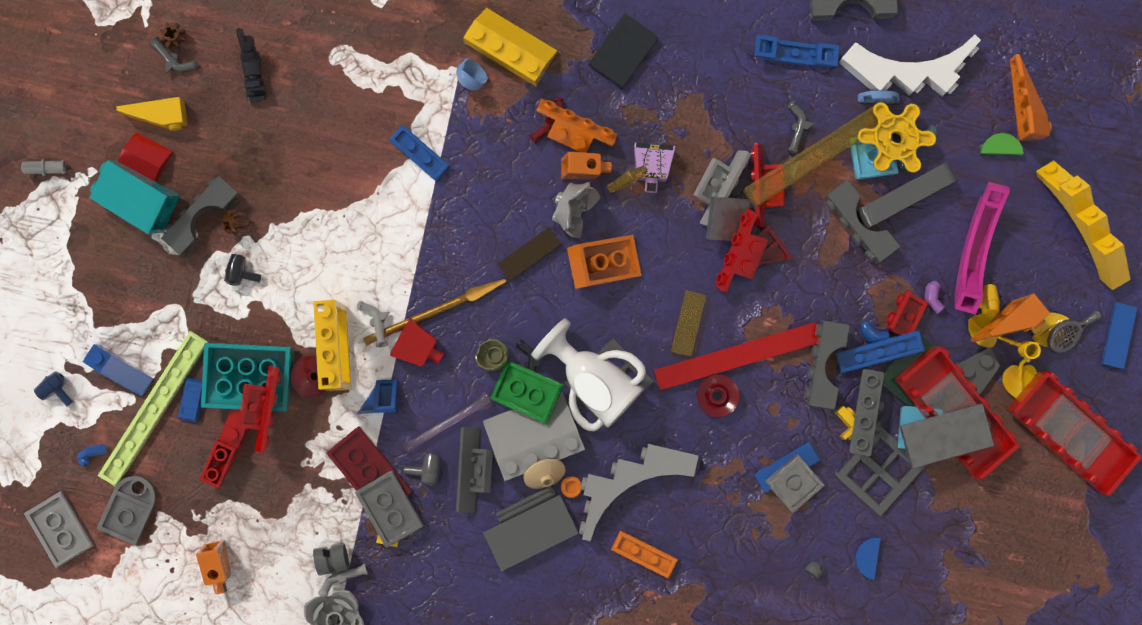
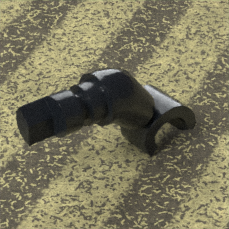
M237 28L236 34L241 48L240 59L245 78L244 87L246 89L247 101H263L266 99L264 80L260 78V53L256 51L253 36H245L244 30Z

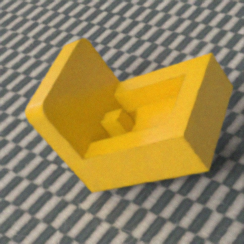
M840 406L834 413L848 427L840 435V438L842 440L847 438L851 440L855 412L850 407Z

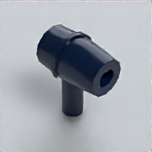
M58 371L45 376L34 388V393L41 400H46L56 394L66 407L73 402L62 389L66 384V379Z

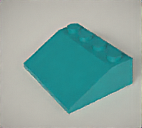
M204 343L201 407L240 409L244 384L266 386L270 365L278 367L281 374L280 382L278 385L276 384L275 393L277 394V401L275 406L272 407V411L288 412L291 390L290 371L294 364L295 347Z

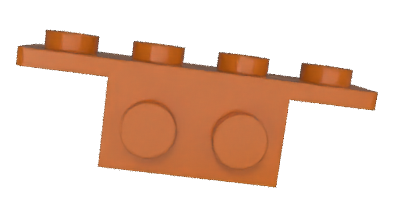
M540 100L537 111L555 119L547 137L582 153L587 152L594 138L610 146L614 145L617 134L610 128L601 127L591 119L582 118L572 110L563 109L550 100Z

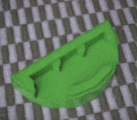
M1006 133L994 134L988 138L981 146L980 154L1022 156L1024 154L1018 139Z

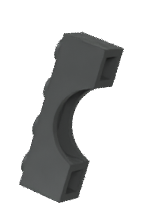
M809 0L810 21L832 20L836 10L842 5L849 3L859 4L866 8L872 19L894 18L898 13L897 0Z
M220 176L211 179L206 186L207 189L202 194L199 193L192 200L193 204L188 210L184 209L178 215V220L175 224L169 225L163 232L164 235L161 239L184 258L199 243L195 231L199 217L211 209L228 211L242 196Z
M847 180L825 197L827 201L825 204L831 212L835 211L839 216L838 221L842 227L850 230L853 234L851 236L853 241L858 246L862 245L868 260L878 264L897 250L900 245L888 230L880 232L871 231L859 222L856 206L861 196Z
M821 320L820 324L816 325L815 336L818 337L817 344L813 345L811 353L814 361L813 366H809L808 370L810 384L809 387L805 388L804 399L807 400L806 403L808 405L835 409L839 388L835 387L828 380L825 364L827 358L834 350L846 346L850 325Z

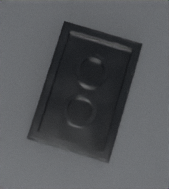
M624 13L588 65L623 89L659 36Z

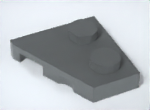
M990 347L957 364L963 370V376L966 380L971 381L976 386L978 395L982 393L1000 367Z

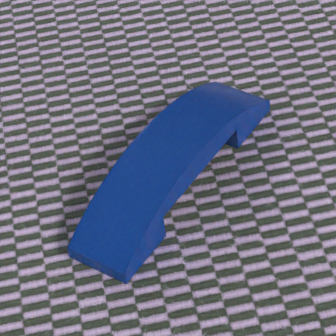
M756 35L755 57L794 65L837 67L839 45L824 43L815 45L778 40V37Z

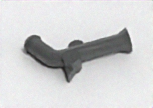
M158 36L150 41L149 45L153 46L166 60L165 74L173 69L178 72L197 70L198 63L195 60L182 64L178 63V55L174 52L170 53L160 42Z
M791 101L788 104V109L798 117V123L792 125V130L795 133L791 146L787 151L792 154H799L798 148L803 132L815 124L807 121L805 112L796 104V101Z

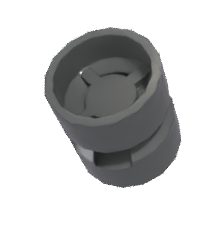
M344 542L333 544L330 549L326 546L313 549V559L318 576L331 574L332 570L336 572L349 570V558Z

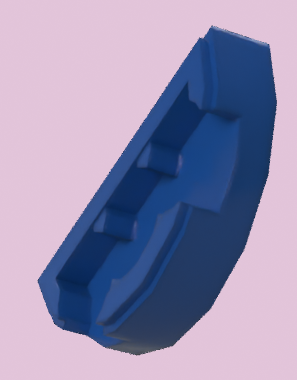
M880 537L869 538L858 546L855 554V564L859 571L866 578L872 580L875 579Z

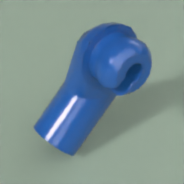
M864 321L860 325L861 335L870 343L889 338V332H877L868 321Z
M105 444L86 447L77 455L78 464L80 466L89 465V457L107 454Z

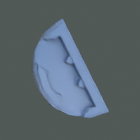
M883 90L867 91L858 94V102L900 103V94Z

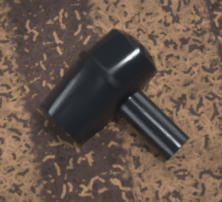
M231 254L225 269L224 282L232 286L240 285L242 279L260 283L262 275L244 271L246 257Z

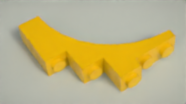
M1055 161L1036 171L1037 177L1058 198L1082 234L1095 262L1099 279L1111 290L1128 282L1130 274L1124 244L1110 233L1107 215L1094 205L1090 185L1078 175L1073 177Z

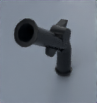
M523 340L517 341L516 348H519L529 357L528 362H525L523 367L535 372L536 367H539L546 359H534L531 356L534 349L523 342Z

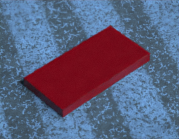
M360 426L326 452L356 491L393 470L406 495L408 496L413 492Z

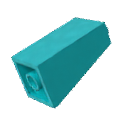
M116 160L104 162L99 170L101 174L98 180L91 186L89 198L147 234L163 233L181 195Z

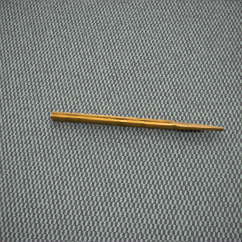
M502 279L470 288L465 294L410 318L420 323L468 301L475 302L507 283V280ZM408 319L385 328V337L403 330ZM376 333L363 338L366 346L377 341Z

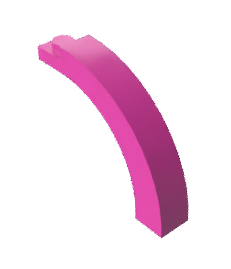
M988 182L983 196H980L960 260L955 290V309L976 315L983 299V278L987 255L996 224L1010 192L1009 187Z

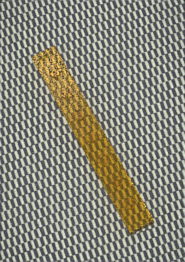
M874 106L744 188V193L753 205L758 207L859 142L858 133L861 129H873L878 124V120L873 113Z

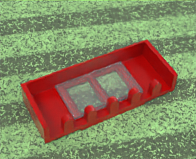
M940 346L931 347L896 377L895 380L925 419L977 404H983L994 446L956 456L974 479L982 480L1020 447L1016 442L1017 438L1011 431L1006 430L1003 426V420L990 410L989 402L978 395L976 386L971 381L966 380L961 367L951 361L949 352Z
M1039 371L1011 403L1007 411L1100 494L1110 496L1142 459V456L1137 453L1138 449L1130 442L1126 443L1121 438L1122 434L1114 428L1110 429L1106 425L1107 421L1102 416L1092 413L1090 411L1091 407L1085 401H1079L1074 396L1075 392L1068 386L1063 387L1058 382L1059 378L1054 373Z

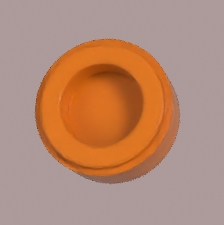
M569 476L561 483V491L568 498L577 497L582 491L580 490L581 481L576 477Z

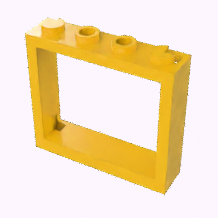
M337 300L313 301L318 388L325 391L352 390L347 306ZM322 378H328L329 385H322Z

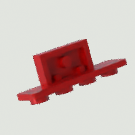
M754 143V149L751 150V159L754 162L752 181L755 182L752 200L755 203L756 213L758 214L754 224H756L757 228L763 229L765 227V208L785 207V173L783 164L764 165L763 145Z
M748 208L741 215L740 226L737 233L732 237L731 248L724 257V265L721 272L716 277V287L725 293L734 274L753 280L768 243L766 238L751 233L758 214Z
M270 365L266 386L244 384L237 427L258 430L255 451L259 453H265V448L267 449L269 446L268 430L273 424L271 412L272 407L275 406L277 401V394L275 393L276 384H279L281 377L279 368Z

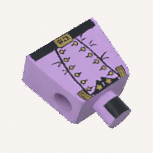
M634 144L637 180L645 181V192L657 193L658 182L667 181L675 146Z

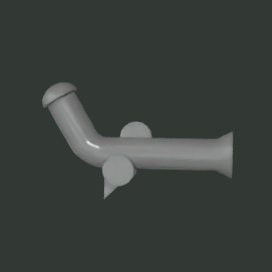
M362 300L359 301L357 309L373 316V319L370 320V325L375 327L376 347H386L388 342L385 340L383 323L390 312L380 313L375 306L367 304Z
M365 563L360 567L344 572L332 570V575L324 581L318 594L320 597L325 598L329 595L328 592L334 583L339 582L342 584L347 579L363 574L368 575Z

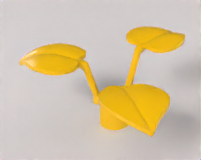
M980 313L970 317L968 330L971 337L979 332L995 316H985ZM1050 313L1044 318L1046 322L1037 329L1034 327L1030 329L1035 334L1032 337L1033 342L1026 340L1019 343L1003 336L975 342L981 347L991 348L996 344L998 338L1018 347V353L1024 359L1020 361L1019 366H1009L1002 376L1004 388L1015 399L1037 374L1034 366L1024 364L1040 355L1041 348L1039 345L1049 348L1047 346L1049 333L1059 322L1069 319L1068 317L1058 313Z

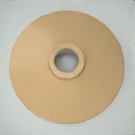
M557 459L538 461L526 470L523 477L524 482L528 487L534 489L552 486L564 476L565 466Z

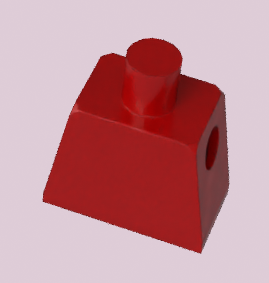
M409 317L390 352V356L423 366L427 358L438 364L444 353L434 348L437 338Z

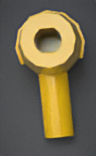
M993 284L983 286V299L979 308L982 309V314L985 316H995L1000 312L997 286Z

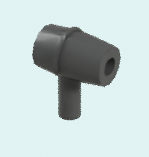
M426 454L423 467L405 466L404 474L421 476L422 484L435 486L440 475V456Z

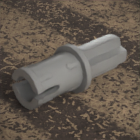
M45 159L41 161H24L21 163V171L23 174H42L43 176L54 173L65 174L66 163L65 160L46 161Z

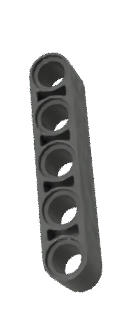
M946 162L858 209L857 213L866 229L951 185L957 179Z

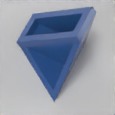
M397 379L376 380L374 388L357 414L399 412Z

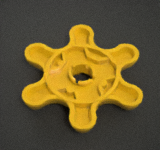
M877 103L873 107V113L878 120L877 126L873 129H861L858 133V140L863 144H872L878 149V156L874 160V167L878 171L887 170L893 160H899L904 164L907 171L917 172L921 167V162L916 156L917 148L934 145L936 136L931 131H921L916 127L915 121L920 114V109L917 105L909 104L905 107L902 114L894 115L885 103ZM891 134H898L901 137V142L895 143L891 141Z

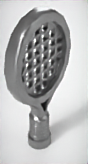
M1095 310L1091 315L1084 318L1083 321L1067 319L1059 322L1049 333L1047 346L1050 350L1057 353L1071 349L1079 341L1084 328L1102 318L1101 314Z

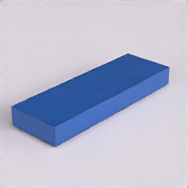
M403 124L389 139L395 147L436 182L450 167L448 163Z
M1118 302L1114 303L1101 365L1124 369L1137 307Z
M809 442L753 474L764 493L771 490L765 483V480L796 453L808 466L820 461Z

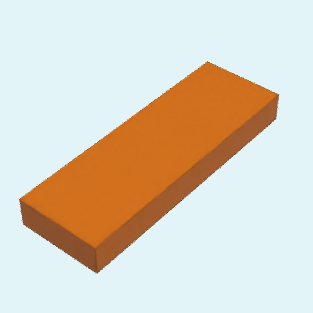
M621 530L611 548L612 551L668 579L678 561L677 558Z

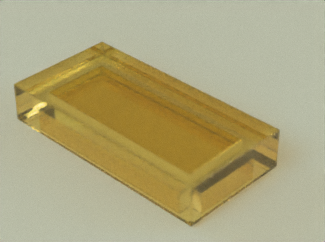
M646 166L629 170L607 185L609 192L613 193L624 189L646 175L648 172Z

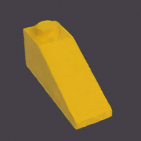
M180 97L116 106L117 111L122 115L157 125L170 131L181 130L182 126H188L185 103Z

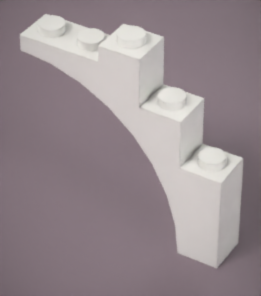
M974 35L963 46L952 53L935 60L918 63L885 59L869 52L855 42L839 63L871 91H886L893 82L910 96L914 91L918 93L926 83L942 97L947 92L951 94L958 86L956 81L960 76L957 73L966 64L963 60L967 56L971 58L977 52L979 47L976 45L981 39Z

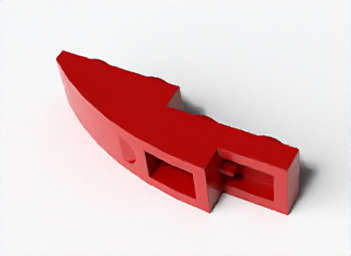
M231 409L220 437L216 440L199 479L216 488L221 487L249 431L248 428L237 427L240 409Z

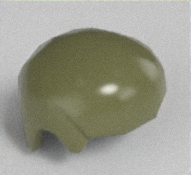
M488 339L479 345L475 354V360L478 366L484 370L497 371L507 363L509 351L501 341Z

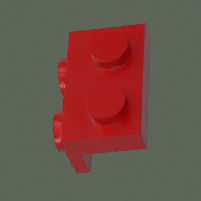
M909 290L900 293L895 301L897 305L895 311H891L885 321L888 324L886 330L896 335L915 331L929 302L911 294L912 292Z

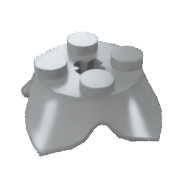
M570 182L566 190L559 192L555 199V203L558 205L552 220L560 224L563 230L574 238H581L583 228L582 212L590 210L601 198L597 190L590 186V182L584 184Z
M338 590L325 598L318 596L304 605V617L310 625H334L332 623L333 619L330 617L336 614L339 616V620H341L336 625H364L358 611V601L350 591Z

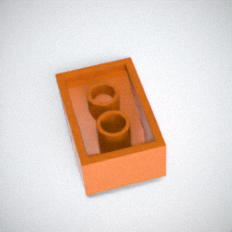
M633 235L587 242L567 248L575 289L642 276Z
M1034 293L1021 297L1007 305L970 340L977 342L1020 331L1027 332L1032 327L1037 329L1046 322L1044 318L1050 312Z

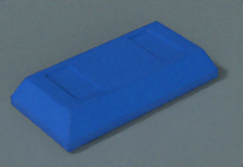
M186 378L177 419L199 423L202 410V380Z

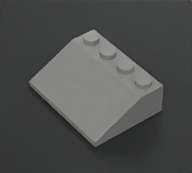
M563 392L559 396L548 424L514 409L483 421L504 481L524 474L531 465L545 459L560 460L585 450Z

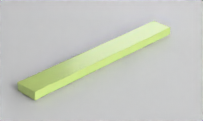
M189 331L98 474L99 477L115 487L123 479L203 353L204 343H209L208 341Z

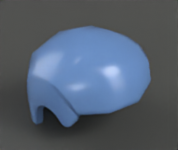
M466 58L457 68V79L466 89L479 90L488 80V76L483 68L472 59Z

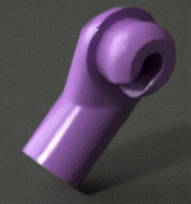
M932 281L925 287L924 299L929 302L928 305L936 313H939L945 307L938 300L941 286L937 281Z

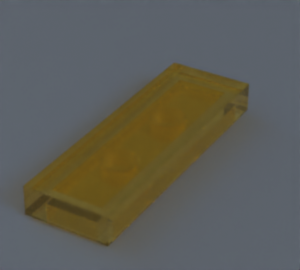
M685 290L670 352L688 357L692 356L706 295Z

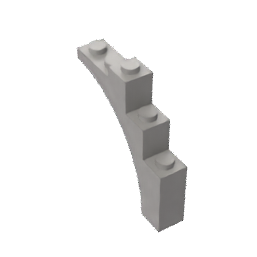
M647 444V448H642L640 460H644L643 464L618 459L617 463L613 462L610 475H614L613 479L588 474L587 478L583 477L580 490H584L583 495L591 497V501L586 500L584 513L588 514L586 522H581L579 534H583L582 539L591 541L595 526L604 510L626 489L643 480L662 475L694 477L699 456Z

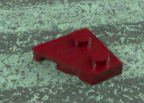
M767 225L755 234L768 240L759 265L793 258L770 225Z

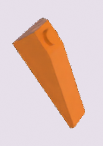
M1015 54L1010 59L1018 141L1045 139L1050 136L1049 133L1052 130L1051 121L1048 120L1046 110L1020 54Z

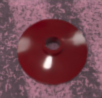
M303 356L291 368L290 383L294 391L300 396L315 398L325 392V390L318 388L317 356ZM312 373H315L316 375L315 380H312L310 378V375ZM322 378V385H329L328 378Z
M724 375L707 377L701 382L697 390V402L700 408L706 414L713 417L729 415L735 410L739 402L740 395L737 385L731 378ZM715 392L721 394L720 400L714 399L713 395Z

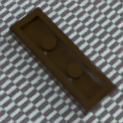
M548 227L499 262L498 266L508 280L512 281L558 248L561 243Z

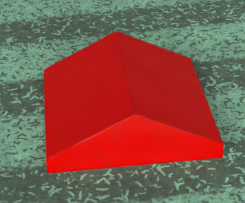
M135 132L122 148L118 162L157 182L173 151Z

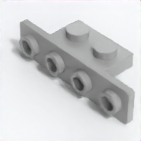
M738 150L730 166L725 165L718 159L712 158L693 194L709 205L700 221L701 225H708L711 196L729 198L732 189L738 184L739 176L749 162L751 153L748 151Z

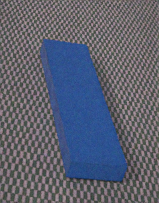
M916 330L835 353L842 374L924 352L925 350L920 332Z

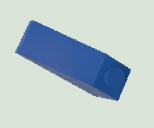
M93 344L82 361L100 374L143 397L154 378L102 345Z

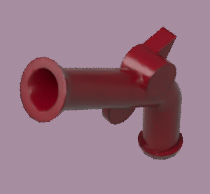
M556 97L553 102L564 109L563 98ZM546 117L545 124L533 134L528 135L535 145L541 137L550 131L555 119Z

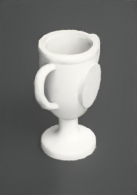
M564 318L543 338L531 356L539 360L547 354H553L566 365V376L571 386L569 394L571 414L583 429L596 431L600 429L603 423L609 428L644 390L638 383L645 377V366L635 355L626 351L612 350L600 355L589 351H576L566 340V332L571 323L567 318ZM608 358L627 360L637 369V376L632 379L614 363L609 361ZM576 395L598 417L595 423H589L580 414L576 403Z

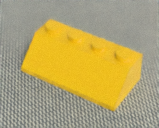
M488 8L473 21L463 37L466 45L534 86H537L558 52Z

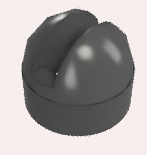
M814 561L808 564L804 571L813 579L819 580L824 570L819 562Z

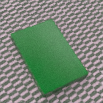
M507 360L490 399L548 424L564 384Z

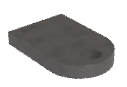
M131 476L121 480L114 488L96 529L135 546L138 545L157 502V492L154 485L148 479L141 476ZM138 481L144 484V491L141 494L136 493L134 490V485Z

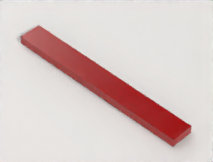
M810 323L653 370L659 391L815 345L818 338L815 336L817 323Z

